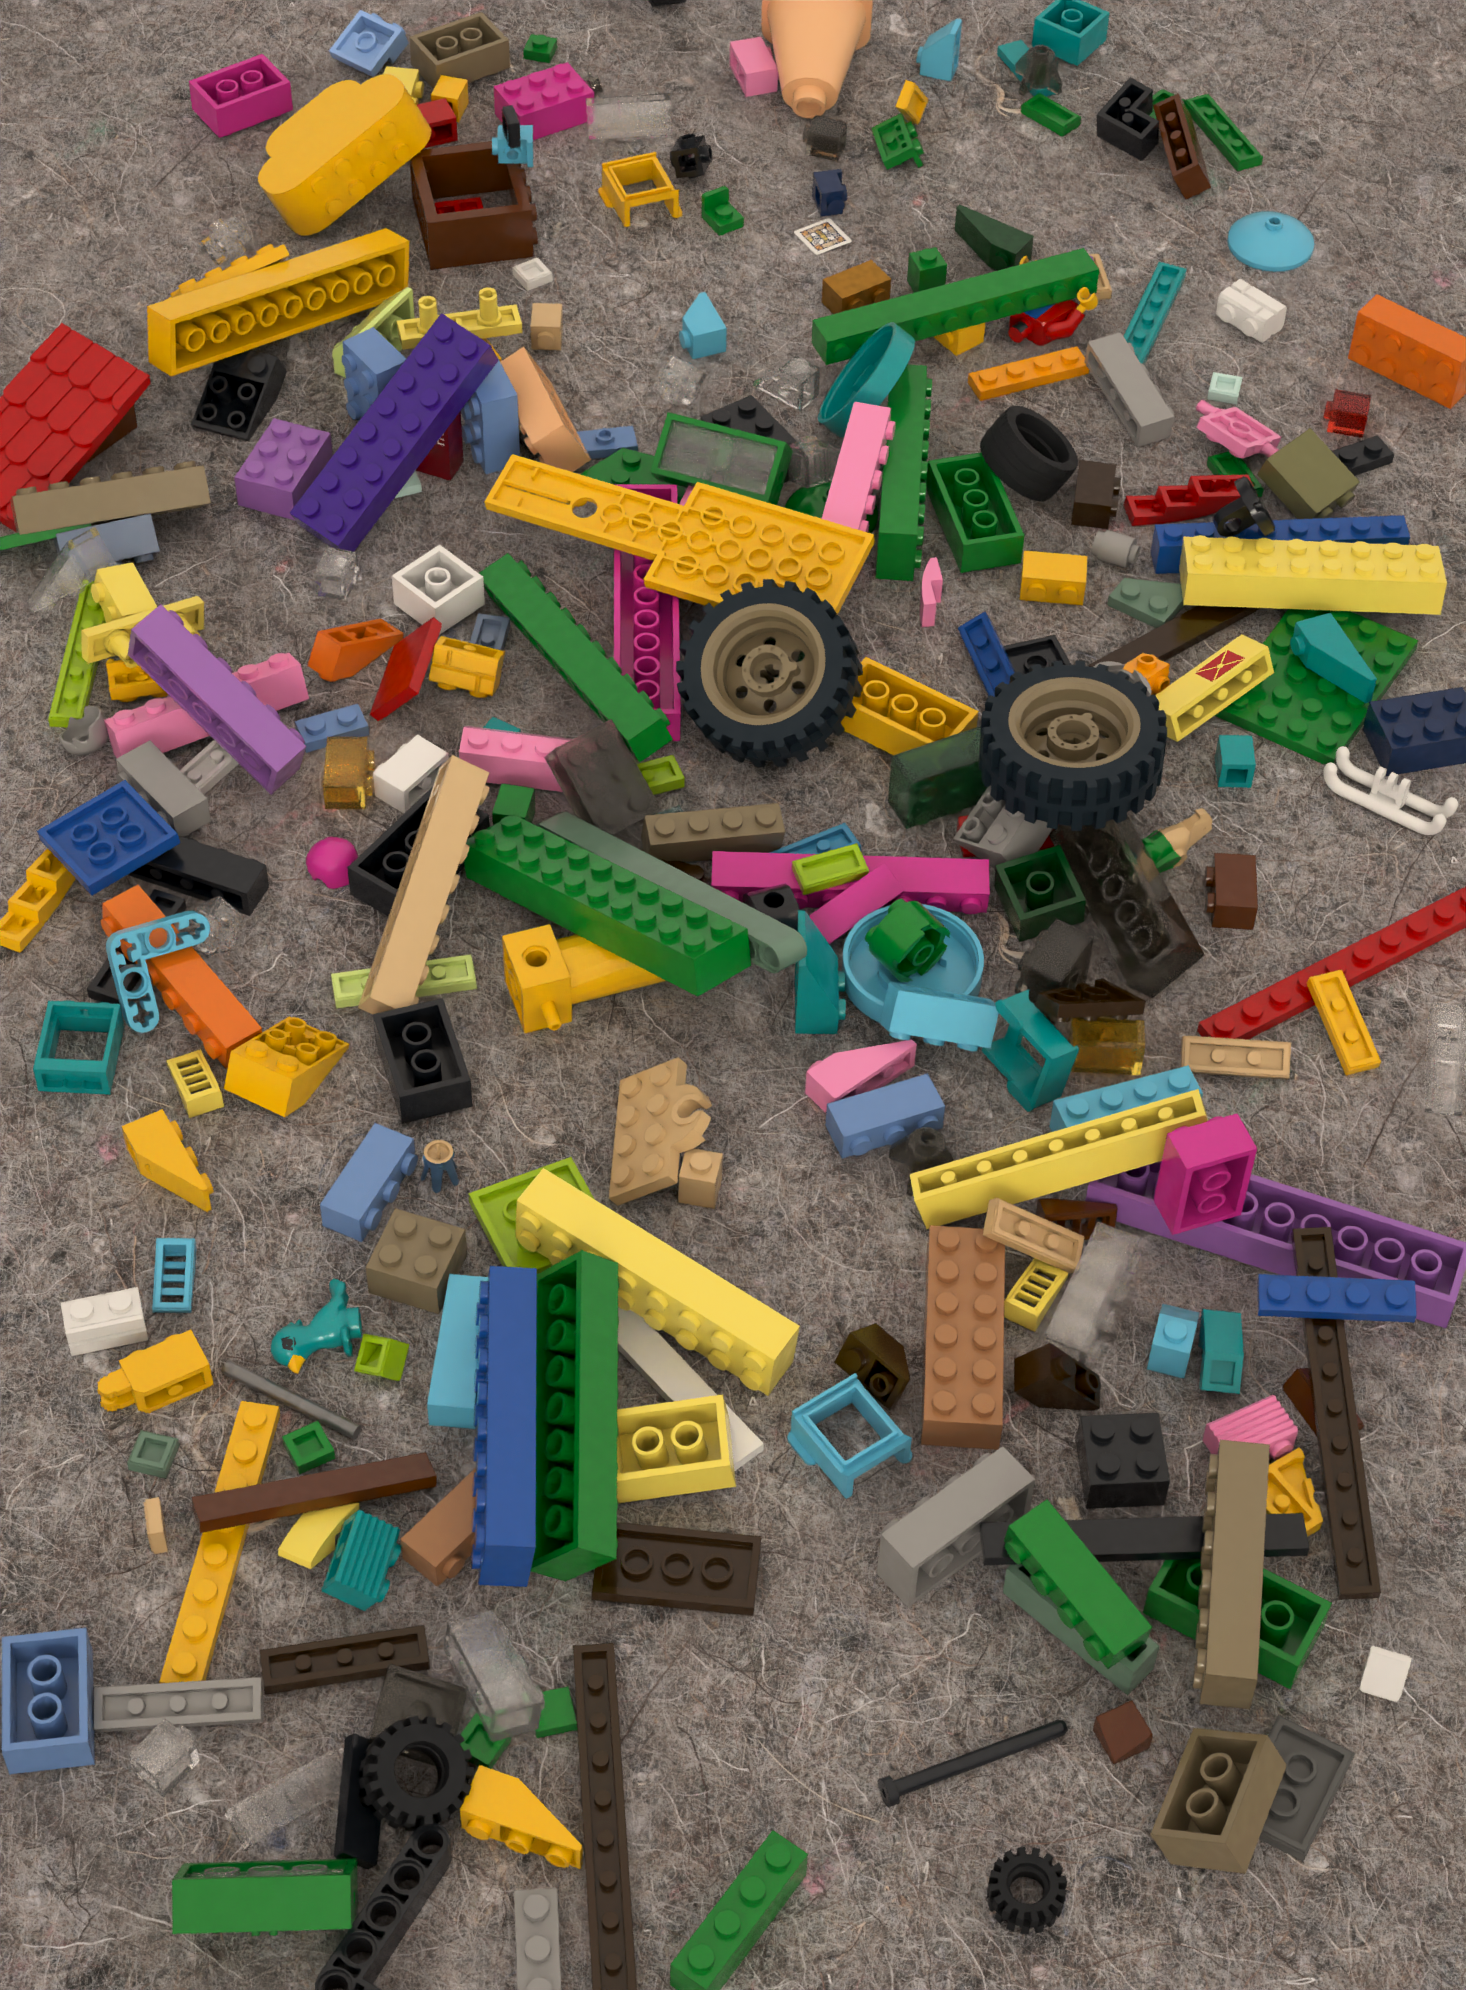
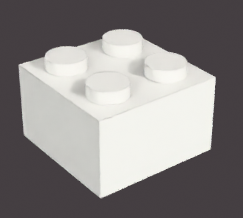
M441 545L433 548L392 575L394 604L421 625L432 617L442 623L439 635L485 605L483 576Z

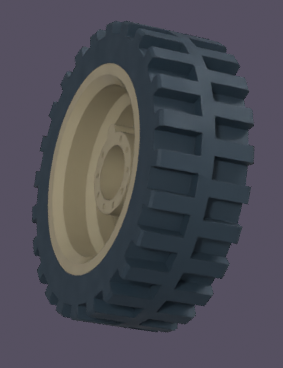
M763 579V587L754 588L751 582L741 584V592L732 595L728 589L721 593L723 601L715 607L708 603L702 608L706 616L699 623L693 619L688 629L693 635L690 641L682 640L679 647L685 659L684 661H676V672L682 678V682L677 683L678 692L685 700L683 706L704 736L720 752H728L733 760L743 763L746 758L755 767L763 768L765 767L766 760H772L777 767L787 766L786 759L796 757L799 762H803L809 759L806 753L817 746L820 752L829 747L825 740L832 733L839 737L845 730L841 724L845 716L853 718L856 708L852 703L853 696L861 697L862 686L858 681V676L863 675L862 664L857 658V654H859L857 645L832 605L826 599L822 602L817 593L808 587L802 592L796 583L785 581L784 588L777 586L773 579ZM768 639L776 640L775 645H764V643ZM800 652H803L805 654L804 659L796 662ZM742 656H746L744 658L742 666H737L738 659ZM774 675H778V676H779V677H774V682H772V683H769V682H768V681H773L772 676H774ZM792 688H805V691L802 694H796ZM737 692H748L743 699L737 697ZM775 701V711L772 713H768L769 709Z
M1075 660V665H1063L1062 661H1052L1051 667L1042 668L1040 664L1029 667V673L1023 675L1018 671L1010 675V684L1007 685L1001 682L995 687V695L988 696L985 702V711L982 712L979 748V770L982 771V781L985 787L991 786V796L996 802L1002 799L1006 801L1005 809L1012 814H1015L1017 811L1025 814V821L1035 824L1036 820L1047 822V828L1057 829L1058 825L1071 826V831H1082V825H1093L1094 829L1104 828L1106 821L1112 819L1118 824L1127 819L1128 811L1131 810L1137 814L1144 809L1145 799L1148 801L1153 799L1156 795V788L1160 786L1162 780L1168 727H1166L1164 710H1159V700L1154 694L1147 697V687L1140 681L1135 684L1130 682L1129 674L1122 671L1114 674L1108 671L1109 666L1098 664L1097 668L1085 666L1086 661Z

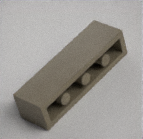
M779 803L646 815L644 816L641 841L643 851L657 859L693 862L712 860L713 851L770 853L782 847L785 828Z

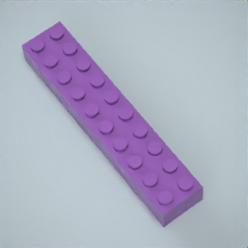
M1161 1161L1098 1179L1088 1184L1085 1201L1116 1204L1118 1208L1116 1222L1279 1275L1296 1276L1291 1239L1292 1229L1331 1227L1337 1275L1339 1278L1415 1281L1416 1319L1445 1329L1450 1320L1466 1269V1242L1253 1174L1250 1176L1241 1215L1175 1235L1171 1234L1154 1202Z

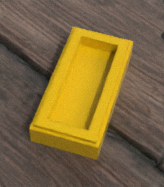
M905 80L895 107L908 121L918 125L926 108L928 98L914 82Z

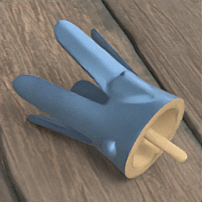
M434 1140L428 1143L424 1149V1168L421 1181L425 1180L430 1168L432 1190L435 1193L441 1191L443 1170H446L453 1185L457 1186L459 1183L455 1170L457 1166L452 1159L454 1158L453 1148L444 1140Z

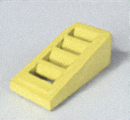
M201 1049L166 1060L189 1118L224 1107L222 1092ZM193 1063H198V1064L191 1065V1066H188V1067H185V1068H182V1069H178V1068H181V1067H184V1066H187V1065H190V1064H193ZM201 1070V1072H199V1073H196V1074H193V1075H190V1076H187V1077H184V1078L182 1077L183 1075L190 1074V1073H193V1072H196V1071ZM204 1079V1081L188 1086L186 1085ZM208 1087V1089L191 1094V1092L198 1091Z
M1034 1258L1004 1300V1318L1035 1332L1068 1278L1069 1273ZM1037 1271H1038V1272H1041V1273H1043V1274H1045V1275H1047V1276L1053 1278L1054 1281H1051V1280H1049V1279H1047V1278H1044V1277H1042V1276L1036 1274V1272H1037ZM1033 1280L1049 1288L1045 1290L1030 1282ZM1026 1289H1027V1290H1029V1291H1031V1292H1033V1293H1036V1294L1042 1296V1298L1040 1299V1298H1038V1297H1036V1296H1033V1295H1031V1294H1029V1293H1027V1292H1025V1291H1026ZM1020 1299H1024L1036 1306L1032 1307L1024 1302H1021Z

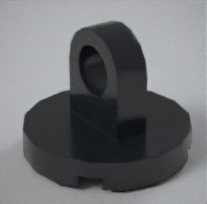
M1245 476L1234 481L1241 497L1217 511L1213 518L1216 530L1221 536L1230 537L1257 524L1264 536L1270 535L1275 531V524L1266 507H1263L1261 500H1259L1253 485ZM1235 518L1232 522L1226 523L1228 520Z

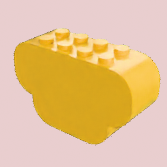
M390 74L378 75L368 79L361 85L353 80L340 81L323 90L271 134L266 144V152L270 159L261 168L258 175V183L293 232L302 236L312 235L327 228L418 154L428 143L431 137V128L404 84L395 76Z

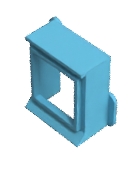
M856 1373L792 1411L791 1431L787 1435L788 1443L807 1465L818 1464L846 1499L853 1495L855 1478L892 1455L903 1464L912 1460V1437L903 1434L860 1383ZM852 1403L877 1432L881 1440L845 1461L818 1429L816 1424Z

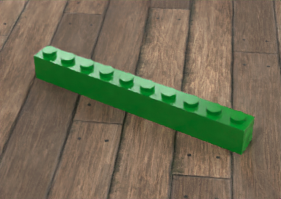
M1081 248L812 320V345L825 365L851 359L870 336L890 322L896 323L910 334L915 341L1075 299L1077 298L1078 291L1083 287H1087L1090 294L1097 293L1099 268L1086 250Z
M507 553L479 572L483 576L484 589L490 599L507 617H510V621L639 763L673 740L666 728L670 725V722L660 708L653 709L654 705L651 699L643 690L639 693L637 692L638 688L635 682L627 673L623 676L621 675L622 670L613 657L605 658L607 655L597 640L590 641L591 637L581 623L577 626L575 625L576 621L566 607L562 610L560 609L561 605L551 591L547 594L545 593L546 589L536 575L531 578L532 574L522 560L516 562Z

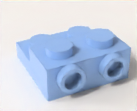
M359 10L330 48L329 53L332 58L371 77H375L386 61L391 63L396 61L409 42L405 36V30L400 25L383 21L375 13L369 14Z

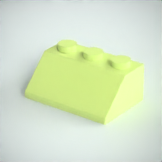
M406 287L384 300L358 326H355L342 341L374 327L400 352L402 346L398 334L397 321L414 318L413 290ZM341 341L332 349L334 372L346 378L345 367L342 363L343 344Z

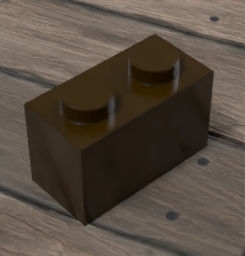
M1079 460L1071 525L1108 529L1110 517H1116L1118 499L1113 498V496H1119L1121 478L1115 477L1117 464Z

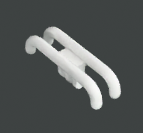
M1344 746L1339 747L1336 751L1338 768L1351 780L1371 788L1370 794L1368 795L1342 782L1337 776L1336 764L1327 763L1323 770L1324 780L1334 793L1423 835H1435L1441 832L1446 824V818L1452 816L1458 808V801L1454 797L1446 799L1444 805H1437L1409 792L1411 780L1403 778L1400 785H1398L1399 775L1394 772L1389 775L1388 779H1385L1387 769L1381 766L1375 775L1357 768L1350 762L1349 749ZM1407 805L1433 817V820L1431 822L1423 821L1402 811L1401 808Z

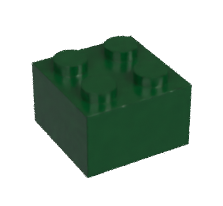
M1060 845L995 865L994 888L1019 942L1084 922L1086 899Z

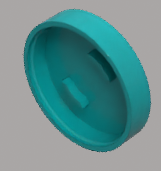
M894 322L887 323L878 329L856 351L832 384L820 407L818 421L836 436L844 437L853 403L859 402L879 406L906 368L915 347V339Z

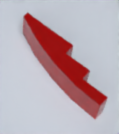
M1249 475L1190 476L1188 485L1158 486L1156 495L1126 496L1123 506L1131 526L1166 524L1215 514L1222 507L1241 497L1234 484V481L1245 476L1251 484L1252 481Z

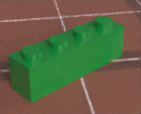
M1047 1499L1008 1526L1004 1539L1008 1555L1015 1563H1022L1031 1574V1581L1036 1590L1041 1595H1048L1058 1607L1057 1613L1062 1622L1070 1629L1075 1628L1084 1639L1083 1644L1086 1651L1095 1661L1101 1660L1105 1667L1110 1669L1147 1641L1153 1627Z
M772 1830L670 1964V1985L676 1990H721L806 1877L808 1854Z

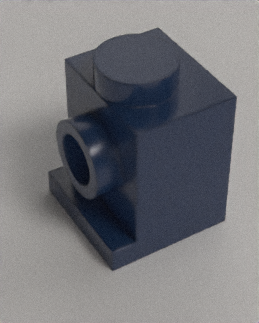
M841 169L813 172L812 197L820 217L843 214L844 202L847 201L846 185L842 184Z

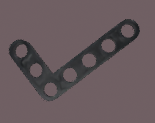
M433 1822L432 1825H420L414 1830L355 1919L352 1928L347 1931L318 1975L315 1982V1990H381L374 1986L373 1983L451 1863L449 1834L441 1824ZM428 1845H438L441 1847L434 1854H426L421 1851ZM405 1880H414L418 1883L410 1890H403L398 1887ZM381 1916H391L395 1919L387 1926H379L374 1923ZM358 1952H366L371 1955L363 1963H355L350 1960Z

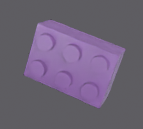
M273 418L234 477L238 505L295 520L291 516L290 511L333 456L331 433Z

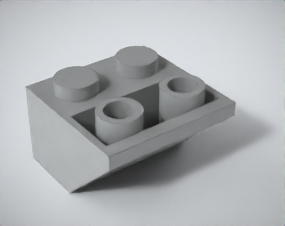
M988 786L953 840L978 858L989 859V865L993 868L997 864L1038 852L1052 831V828H1047V822L1036 820L1035 824L1025 821V814L1019 811L1015 814L1010 813L1005 809L1006 801L1002 799L996 802L991 796V786Z

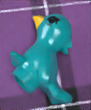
M334 1278L330 1281L331 1299L317 1312L309 1325L303 1326L302 1321L299 1319L295 1324L290 1322L287 1326L277 1331L271 1343V1354L275 1361L289 1367L293 1373L299 1374L304 1361L319 1349L343 1346L347 1357L353 1356L351 1339L362 1338V1322L359 1307L346 1308L349 1296L346 1292L345 1282Z

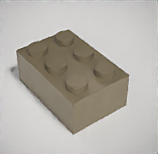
M482 12L409 37L411 65L415 69H419V74L433 89L441 75L466 79L468 83H471L477 79L494 75L510 68L509 40Z
M1193 1728L1150 1834L1170 1864L1246 1874L1287 1766L1268 1735Z

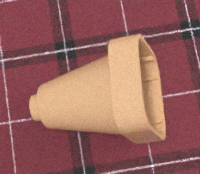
M762 0V34L767 41L773 44L783 100L798 116L808 119L820 117L837 102L855 50L864 47L870 40L873 0Z

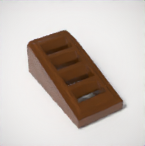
M1043 1198L1037 1200L1036 1215L1084 1236V1240L1114 1238L1118 1208L1116 1204ZM1096 1217H1102L1101 1225H1095ZM1086 1218L1085 1224L1081 1223V1219Z

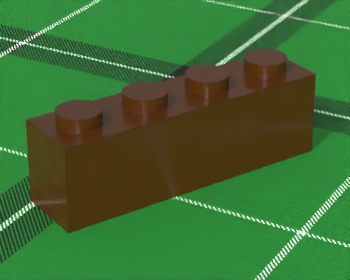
M1179 93L1153 105L1156 119L1159 121V130L1172 177L1185 200L1211 188L1192 117Z

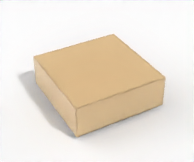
M160 1498L145 1499L144 1511L151 1552H154V1554L168 1552Z

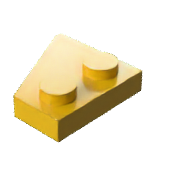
M1299 1447L1269 1464L1266 1514L1303 1513L1308 1537L1320 1530L1323 1518L1319 1505L1313 1497L1315 1491L1312 1480L1307 1478L1303 1466L1304 1453Z

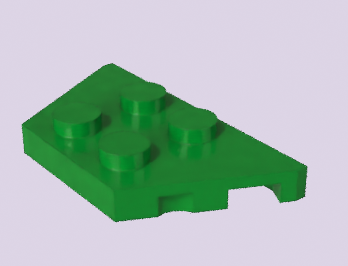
M621 448L580 474L610 484H670L659 481L650 473L655 456L626 448ZM677 485L679 504L685 493V488Z

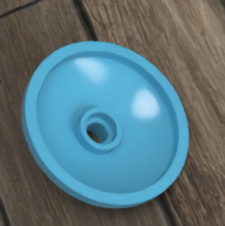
M1275 211L1254 212L1238 219L1231 226L1227 239L1231 253L1239 261L1263 271L1281 272L1298 268L1310 259L1314 250V238L1310 230L1298 219Z

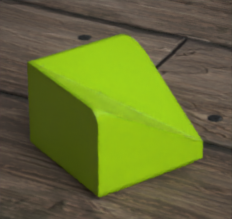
M363 1333L354 1371L400 1381L410 1344L391 1338Z

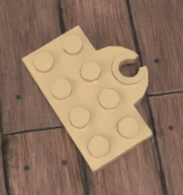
M679 1057L620 1080L609 1199L617 1206L677 1184L680 1153L694 1149L705 1141L702 1135L708 1127L711 1117L703 1110L695 1111L692 1115L691 1113L698 1108L708 1109L712 1104L709 1097L696 1086L685 1084L687 1064Z

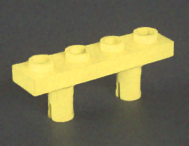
M483 288L479 291V310L444 314L480 339L522 333V322L517 305L498 307L496 290L493 288ZM424 296L418 300L420 318L397 321L402 350L414 349L439 317L437 302L434 297Z
M199 596L163 606L168 611L173 610L182 619L184 627L192 635L198 634L200 636L197 631L204 629V601ZM154 609L81 630L82 658L90 664L117 655L127 667L137 666L138 664L128 656L131 629Z

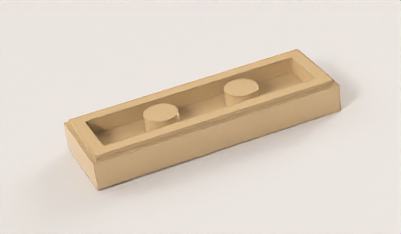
M1182 1036L1180 1067L1189 1065L1194 1074L1288 1080L1290 1078L1291 1042Z
M999 1198L989 1200L983 1236L1070 1274L1079 1272L1084 1236Z

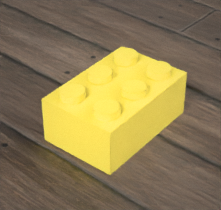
M723 1394L617 1409L618 1503L736 1487L730 1421Z

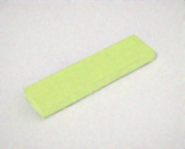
M471 954L427 960L425 965L429 966V972L421 986L418 985L415 996L423 997L477 989ZM371 968L331 974L336 1009L359 1005Z

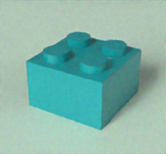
M1055 0L1034 18L1032 47L1046 54L1058 57L1069 64L1078 66L1106 41L1110 12L1082 0Z

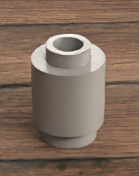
M1099 530L1094 538L1091 554L1097 556L1100 561L1127 569L1130 563L1135 564L1137 562L1141 547L1137 545V538L1111 530H1106V532Z

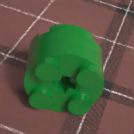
M898 899L889 907L888 915L867 932L865 941L869 944L870 953L896 979L906 983L913 981L909 977L910 975L918 972L922 976L940 960L947 948V945L943 942L945 936L950 938V932L920 902H906L904 899Z

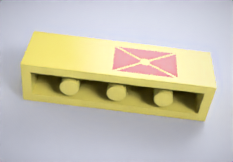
M1241 634L1155 695L1159 700V710H1164L1166 715L1167 737L1176 742L1180 741L1274 673L1268 646Z

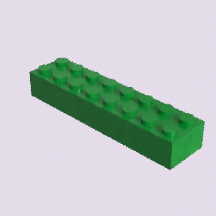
M907 364L902 375L888 394L887 407L891 408V421L896 422L893 440H887L886 446H889V454L886 465H883L875 579L913 581L914 568L921 569L922 550L916 549V546H923L924 526L918 525H923L925 518L924 502L926 499L929 418L931 412V399H925V397H931L932 379L927 378L926 365Z
M583 1250L537 1274L536 1548L530 1572L565 1582L617 1559L618 1263Z

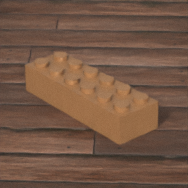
M933 1225L929 1227L926 1257L921 1445L999 1449L1003 1427L1005 1245L983 1236L984 1229Z

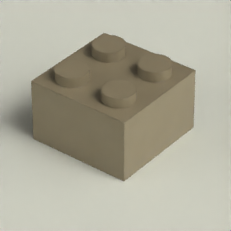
M395 1208L366 1265L368 1292L439 1314L444 1305L449 1274L458 1275L467 1257L465 1229Z

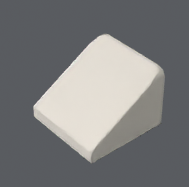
M1371 1646L1363 1668L1359 1686L1360 1691L1398 1702L1412 1658Z

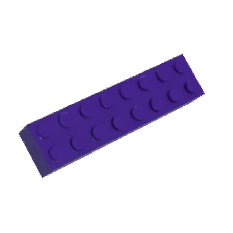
M441 313L290 511L291 516L299 526L349 559L499 361L491 345Z

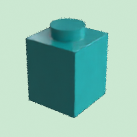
M1219 735L1214 757L1218 787L1251 788L1256 767L1252 735Z

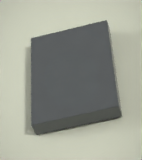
M1278 1715L1268 1737L1287 1766L1259 1839L1304 1862L1355 1753Z

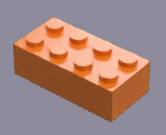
M1378 294L1358 311L1348 359L1449 409L1466 394L1465 336Z

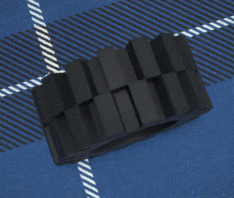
M1018 1847L1016 1855H1013L1011 1850L1005 1852L1003 1861L998 1858L990 1873L987 1888L989 1909L991 1912L996 1910L995 1919L1000 1924L1004 1919L1008 1921L1006 1929L1012 1932L1016 1925L1022 1927L1021 1934H1029L1031 1927H1034L1036 1934L1043 1932L1044 1925L1047 1924L1050 1928L1055 1924L1056 1916L1060 1917L1067 1893L1066 1876H1061L1063 1868L1060 1863L1052 1865L1053 1856L1049 1853L1045 1855L1044 1859L1039 1857L1040 1849L1033 1847L1032 1854H1026L1025 1847ZM1020 1877L1032 1878L1041 1885L1043 1897L1033 1904L1019 1902L1011 1893L1010 1886L1012 1882Z

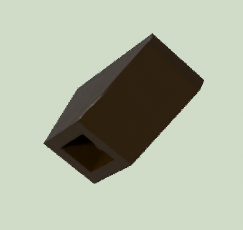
M877 1323L850 1332L834 1361L849 1376L856 1373L857 1379L865 1389L889 1410L895 1408L910 1380L904 1346Z
M1048 1343L1014 1359V1392L1037 1407L1087 1411L1100 1409L1101 1383L1099 1375L1053 1344Z

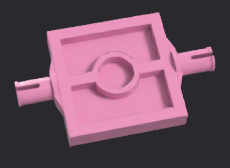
M1204 399L1197 404L1196 411L1205 416L1200 417L1196 428L1205 433L1209 440L1220 443L1228 448L1233 456L1246 458L1260 453L1269 458L1279 451L1277 447L1281 436L1237 407L1219 409L1207 403Z

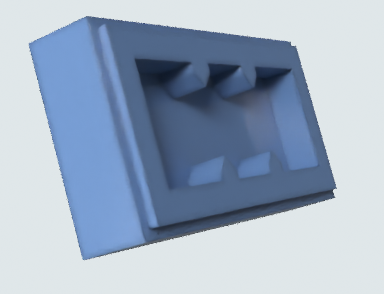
M633 426L577 432L591 459L607 458L621 448L638 451Z

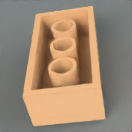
M525 347L502 360L500 363L518 396L519 429L523 435H528L524 441L532 454L539 453L540 456L538 458L541 463L574 472L589 462L591 458L554 386Z

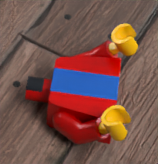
M1027 256L1020 260V265L1029 262ZM1083 287L1077 293V299L1080 304L1067 300L1010 316L1008 334L1016 343H1020L1026 338L1038 346H1044L1053 340L1068 338L1086 316L1083 313L1086 310L1096 308L1098 305L1097 296L1093 293L1087 299L1090 291L1087 287Z

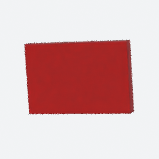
M434 617L394 645L369 714L377 721L384 719L419 694L434 646L442 628V623Z

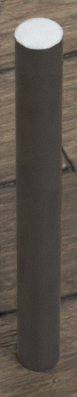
M228 1360L222 1368V1374L315 1421H319V1423L353 1440L357 1438L361 1431V1425L231 1360Z

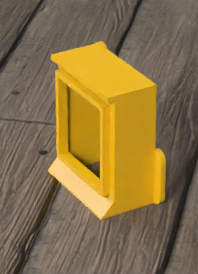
M656 152L602 163V187L598 189V194L606 207H614L624 227L630 226L631 207L664 200V204L672 217L680 218L682 216V210L679 206V189L675 190L658 161ZM653 180L657 188L627 195L622 186Z

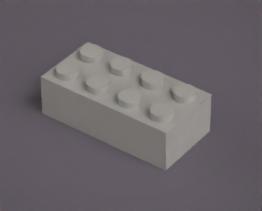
M1004 1446L992 1454H983L976 1460L972 1469L962 1476L959 1474L954 1475L936 1495L931 1498L929 1496L922 1498L915 1504L911 1513L901 1520L898 1518L893 1519L883 1528L880 1537L877 1575L907 1607H910L982 1554L980 1539L981 1523L1015 1522L1030 1511L1035 1478Z

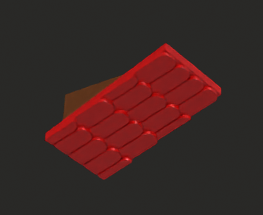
M61 323L30 356V361L4 388L3 395L0 397V523L16 532L10 499L12 496H16L17 489L36 487L37 492L48 491L49 484L66 481L69 484L84 465L136 429L138 426L134 404L151 384L150 376Z

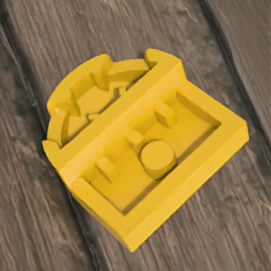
M109 658L106 661L111 701L131 702L140 696L151 695L156 698L168 696L139 665L129 668L121 659L114 661V659Z

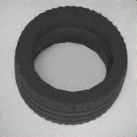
M1014 405L1004 411L986 431L980 441V450L983 458L995 475L1012 490L1031 500L1039 502L1049 500L1072 476L1078 466L1076 452L1063 433L1045 417L1023 406Z

